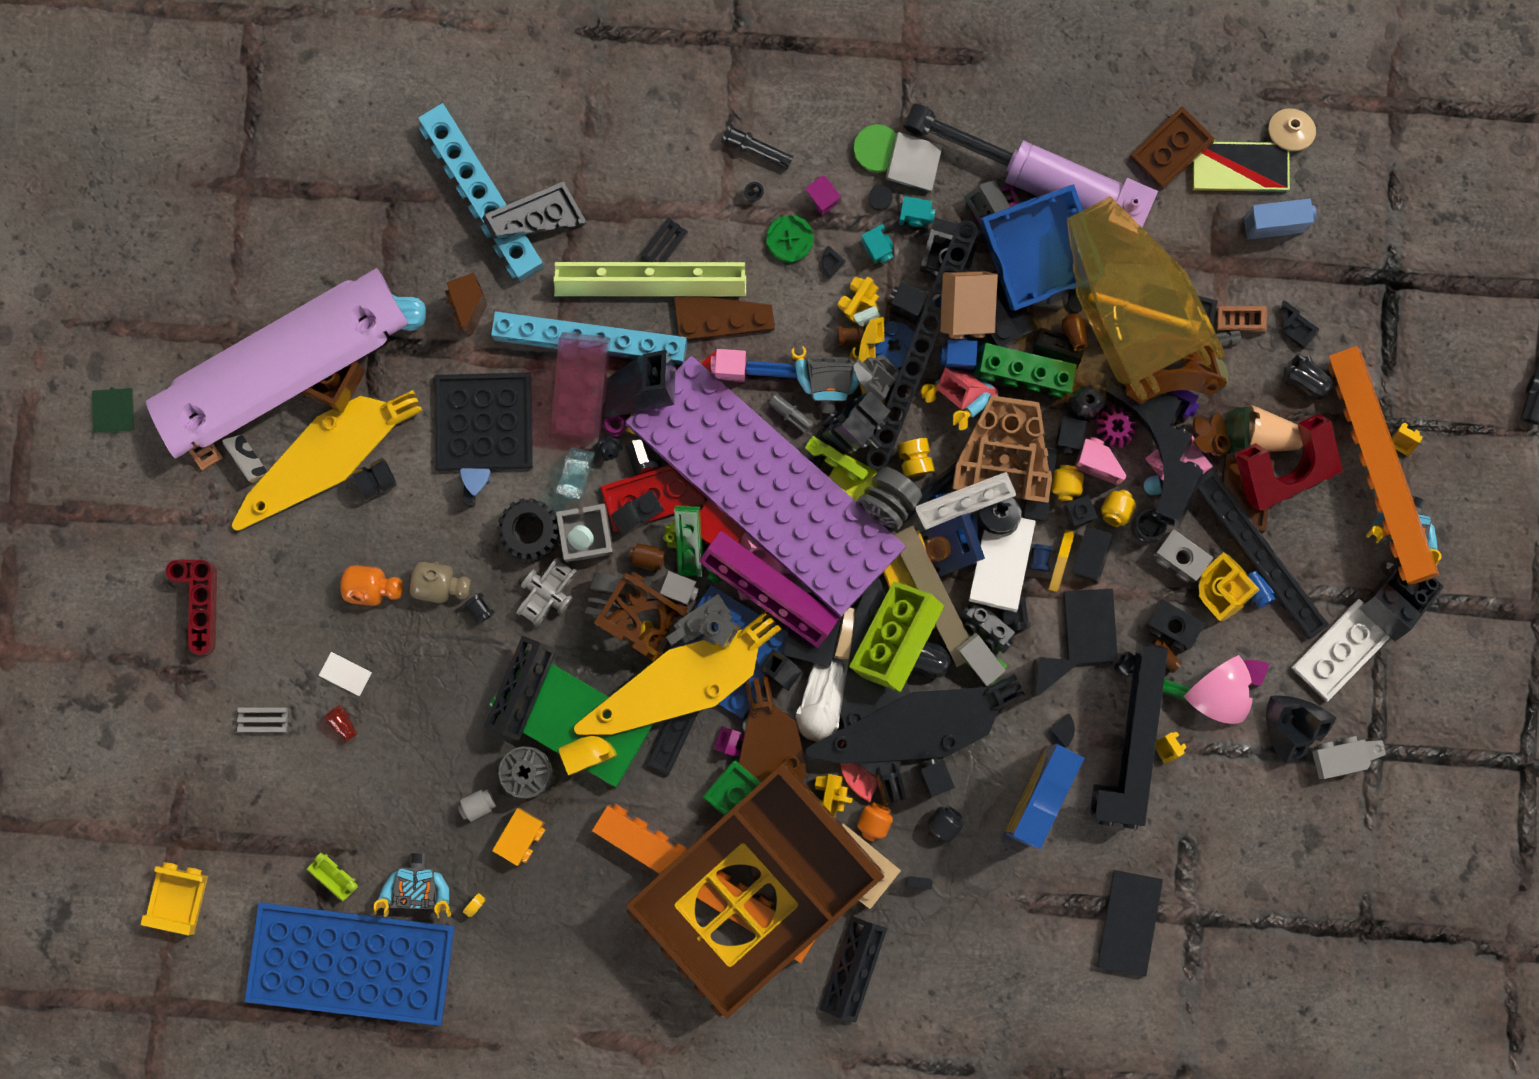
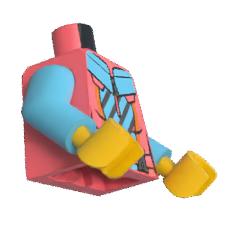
M945 367L941 378L935 381L936 384L923 385L921 393L922 398H925V401L930 403L936 400V391H940L960 409L965 410L956 411L953 415V425L959 423V430H964L968 427V418L974 417L981 410L983 411L990 395L998 396V389L987 381L981 380V376Z

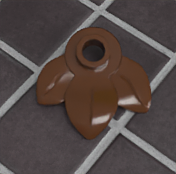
M1215 413L1210 422L1200 417H1195L1193 429L1197 435L1194 439L1196 447L1204 453L1211 452L1216 457L1226 455L1231 443L1226 436L1227 427L1222 417Z

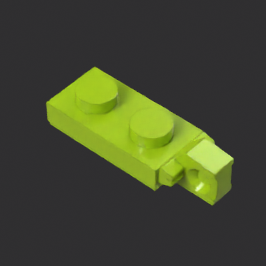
M814 436L811 437L805 447L813 456H825L826 459L824 461L833 468L837 469L840 466L846 470L845 475L855 482L858 479L864 481L868 475L866 469Z

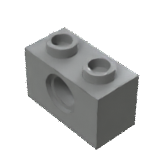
M1174 529L1167 534L1153 554L1157 557L1156 562L1166 569L1171 567L1177 572L1176 576L1185 583L1189 581L1192 583L1196 582L1213 559L1211 555ZM1178 552L1186 554V564L1178 563L1176 560Z

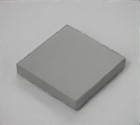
M901 132L896 133L885 179L931 192L942 145Z

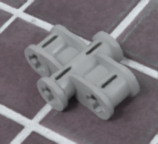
M559 557L555 558L542 578L533 569L521 585L523 589L528 588L532 592L523 601L516 614L519 616L523 615L532 621L534 627L539 626L551 607L557 609V613L561 615L573 599L572 596H566L562 592L573 580L577 570L570 569L561 562ZM557 569H559L560 571H562V572L565 573L566 575H565V576L562 575L560 572L557 571ZM533 582H536L541 588L537 587ZM553 596H555L556 598H558L559 600H561V602H558L557 600H555V599L553 598ZM528 609H532L534 612L537 613V615H534Z

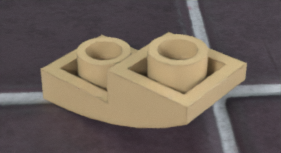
M849 608L842 615L840 632L837 634L834 650L835 658L849 661L857 609Z

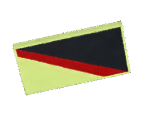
M1214 142L1193 162V190L1288 192L1290 190L1289 151L1278 147L1275 143Z

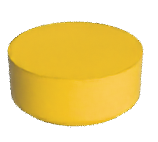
M478 893L467 905L463 913L469 918L472 917L484 904L485 898Z

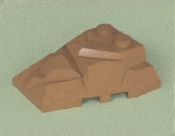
M990 395L988 403L983 409L956 463L952 489L960 490L1007 472L1016 492L1015 498L1048 503L1052 475L1048 467V451L1044 443V428L1039 402Z

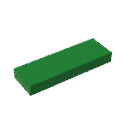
M676 506L674 516L678 575L702 577L704 573L703 565L698 562L703 556L700 507Z

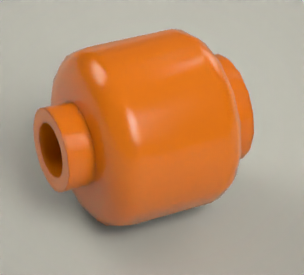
M877 803L864 807L857 822V827L862 832L861 836L870 841H875L876 838H885L893 822L890 810Z

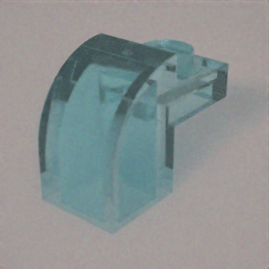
M571 447L566 457L564 472L558 483L556 493L570 499H580L581 496H584L595 453Z

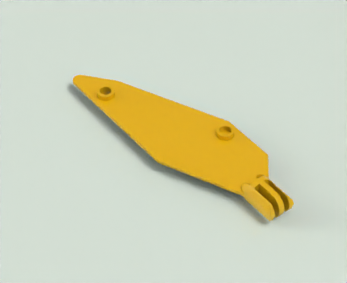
M414 390L388 402L359 396L349 401L343 413L332 409L317 416L247 494L232 522L233 529L236 531L245 529L345 481L396 424L423 412L419 406L418 399L414 398L416 396ZM265 503V508L260 511V505Z
M765 611L744 629L738 630L729 647H723L718 643L714 646L702 640L670 649L575 725L574 731L578 735H613L715 707L753 676L758 648L779 632L781 628L777 625L768 631L775 624L773 618L766 620L769 613ZM606 711L612 713L608 719L603 718V714Z

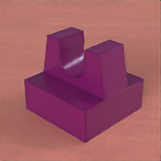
M721 726L713 749L732 756H740L741 751L735 747L738 740L744 741V735L741 732Z

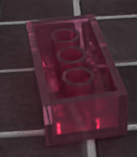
M562 332L560 335L550 433L599 438L603 425L611 338Z

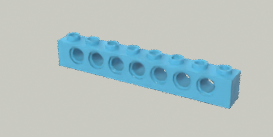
M442 103L420 116L419 120L422 125L418 127L425 139L430 137L434 143L431 149L438 159L441 157L444 159L447 165L443 166L450 179L455 177L459 183L455 187L461 197L469 199L471 205L468 208L474 218L480 217L484 223L482 217L491 209L496 210L506 206L505 201L444 104ZM442 130L448 131L446 138H437L438 132ZM453 150L461 151L460 156L456 159L449 158V154ZM465 170H472L473 175L470 178L464 179L461 177ZM482 189L486 191L484 197L480 199L474 198V193L477 190ZM485 223L480 226L486 237L490 238L492 235ZM526 235L494 239L496 245L493 248L500 259L505 257L509 263L505 267L512 278L517 276L519 281L522 282L545 268ZM515 249L523 250V255L518 259L511 257V253Z
M495 312L491 334L495 341L628 359H637L646 353L667 350L674 365L680 366L685 362L687 349L686 337Z

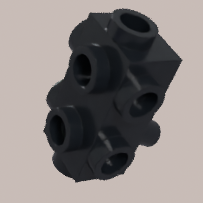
M975 603L973 607L968 605L959 615L962 618L961 622L965 630L972 635L978 634L990 651L996 654L1001 651L1004 654L1013 644L1010 639L1015 632L996 617L995 612L990 610L991 606Z

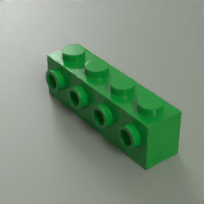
M985 343L978 347L973 374L981 376L980 379L983 381L994 382L999 380L1003 381V385L1008 387L1021 385L1025 386L1029 392L1040 393V390L1049 392L1048 395L1051 397L1063 398L1064 395L1072 393L1077 365Z

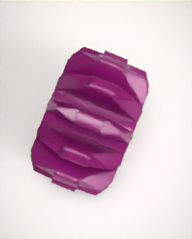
M1114 407L1109 409V414L1103 411L1101 413L1103 420L1098 419L1096 421L1098 426L1103 427L1097 429L1096 434H1104L1105 436L1101 440L1105 442L1109 439L1108 446L1110 448L1114 446L1115 441L1117 446L1122 448L1124 445L1123 441L1129 444L1132 441L1129 435L1135 436L1137 433L1135 429L1130 428L1137 425V421L1129 422L1128 420L1133 414L1129 412L1124 416V408L1122 407L1118 410V413H1116ZM1117 423L1120 424L1119 430L1114 432L1112 430L1113 426Z

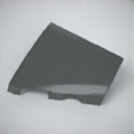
M883 355L876 358H867L864 362L857 360L853 364L857 378L867 392L871 391L881 402L886 398L889 388L897 381L900 370Z

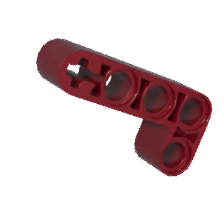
M172 560L166 566L165 572L167 577L177 583H189V649L194 654L210 655L216 645L217 569L212 563L205 560ZM182 565L184 574L176 578L174 574L175 569ZM206 565L209 570L208 574L204 578H200L199 569ZM205 589L208 592V597L204 602H200L198 594ZM201 614H206L207 623L200 627L197 621L198 617ZM197 630L204 632L207 631V634H198ZM205 641L206 646L202 648L197 646L198 643Z

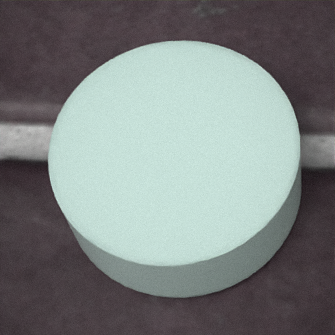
M577 525L569 532L568 541L575 549L583 551L588 549L593 543V534L587 527Z

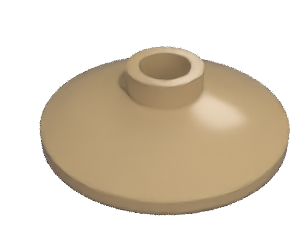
M1292 108L1283 109L1275 113L1269 122L1268 131L1272 141L1284 150L1294 152L1304 150L1315 139V124L1303 111Z

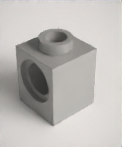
M669 571L660 594L688 606L690 601H695L699 589L696 588V581Z

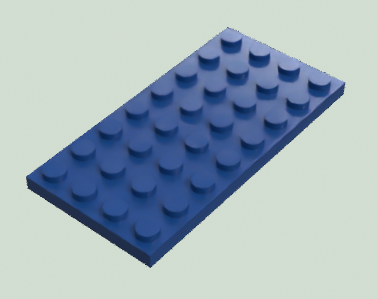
M259 902L245 1002L441 1026L455 926Z

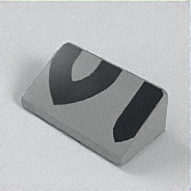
M238 435L223 440V445L249 482L255 484L267 473V470L244 436Z

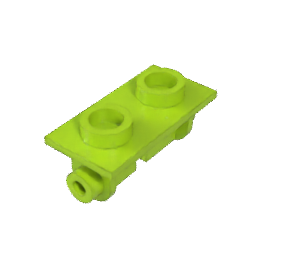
M320 853L314 859L315 861L306 869L342 902L358 888V885L355 883L356 879H352L342 869L339 870L337 868L338 865L327 854L323 855Z

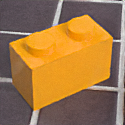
M517 808L492 851L517 866L522 862L526 864L533 853L530 847L534 841H540L546 830L542 828L545 822L525 810Z

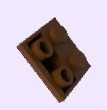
M474 273L446 282L448 290H445L449 304H451L452 309L457 311L453 313L456 325L460 331H465L468 336L473 335L487 306L481 285Z

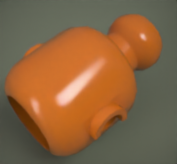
M353 565L347 567L343 572L340 590L342 598L348 603L375 606L383 601L384 596L391 600L400 598L403 591V582L398 577L386 579L384 572L377 567Z

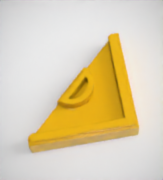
M1065 529L1049 590L1055 592L1059 590L1074 531Z

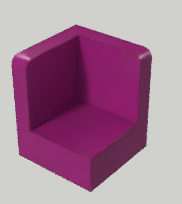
M824 174L806 187V192L816 203V210L821 216L841 203L840 194Z

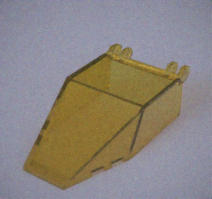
M1111 196L1067 218L1070 248L1074 260L1073 270L1077 283V297L1119 382L1130 384L1137 396L1143 401L1147 398V394L1139 381L1146 378L1150 389L1155 394L1160 392L1159 385L1152 374L1196 350L1203 364L1206 367L1209 366L1211 359L1204 348L1208 344H1210L1214 355L1219 360L1224 358L1222 344L1210 323L1187 272Z

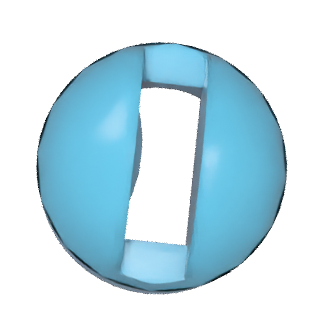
M1158 475L1151 476L1145 480L1144 489L1148 494H1162Z

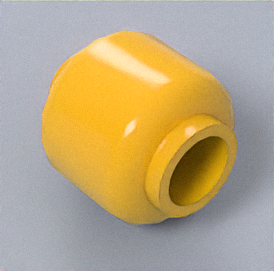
M1060 465V469H1056L1053 472L1052 493L1059 495L1058 500L1073 501V497H1079L1082 494L1084 474L1079 471L1078 467Z
M1126 490L1110 492L1101 506L1103 520L1114 527L1128 524L1136 510V502L1132 498V494Z

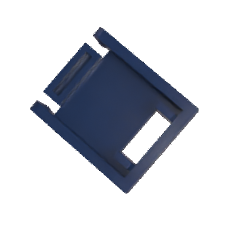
M969 513L957 516L921 532L922 537L928 536L929 540L924 541L934 568H940V571L937 572L939 578L985 559ZM960 529H963L970 551L967 553L958 533Z

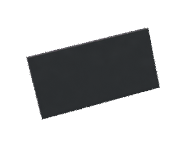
M1113 870L1097 962L1098 968L1147 976L1163 879Z

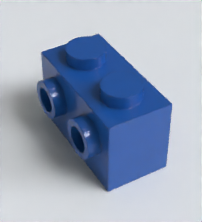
M967 337L948 339L946 346H942V350H940L939 365H944L943 371L945 367L972 373L976 366L977 341H967Z

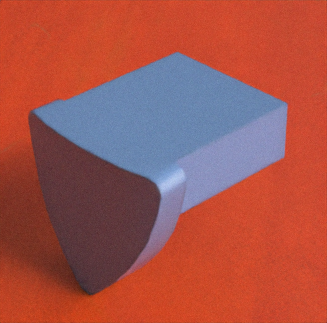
M462 468L460 470L463 483L473 496L479 494L486 483L490 482L491 472L489 469Z

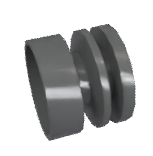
M881 467L872 479L873 487H867L864 490V494L858 498L857 504L863 507L868 516L885 528L897 531L901 528L902 521L908 518L906 510H914L922 498V493L903 474L889 467Z
M594 573L591 589L601 594L600 598H588L587 602L598 606L597 609L586 607L585 614L597 619L622 578ZM626 584L619 594V598L628 605L625 592H628L633 597L637 591L632 585ZM614 602L605 618L620 609L616 602Z
M524 746L508 752L502 759L498 772L500 783L506 792L514 797L525 799L537 797L544 793L552 783L554 774L552 762L546 753L537 748ZM522 766L531 769V772L528 773V779L519 775L522 772Z

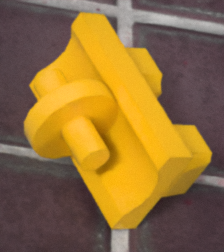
M854 277L849 288L856 293L853 299L843 296L837 304L839 309L855 324L857 323L854 317L855 314L874 306L877 307L878 311L880 310V307L876 304L879 299L876 292L879 288L873 283L874 280L866 277L865 280Z
M832 774L817 776L815 789L825 791L824 801H820L836 818V812H844L845 802L852 803L853 798L846 797L848 787L841 786L842 776Z

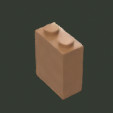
M986 271L943 273L940 331L950 334L949 337L954 339H962L964 334H970L971 337H985V333H995L998 274Z

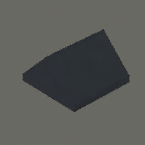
M1047 657L1034 659L1031 687L1033 697L1042 694L1078 664L1074 660Z

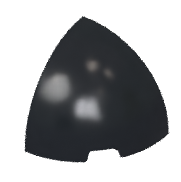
M1275 695L1270 696L1268 701L1266 723L1269 738L1276 753L1286 764L1308 754L1309 746L1315 740L1322 741L1336 721V717L1327 710L1299 698Z

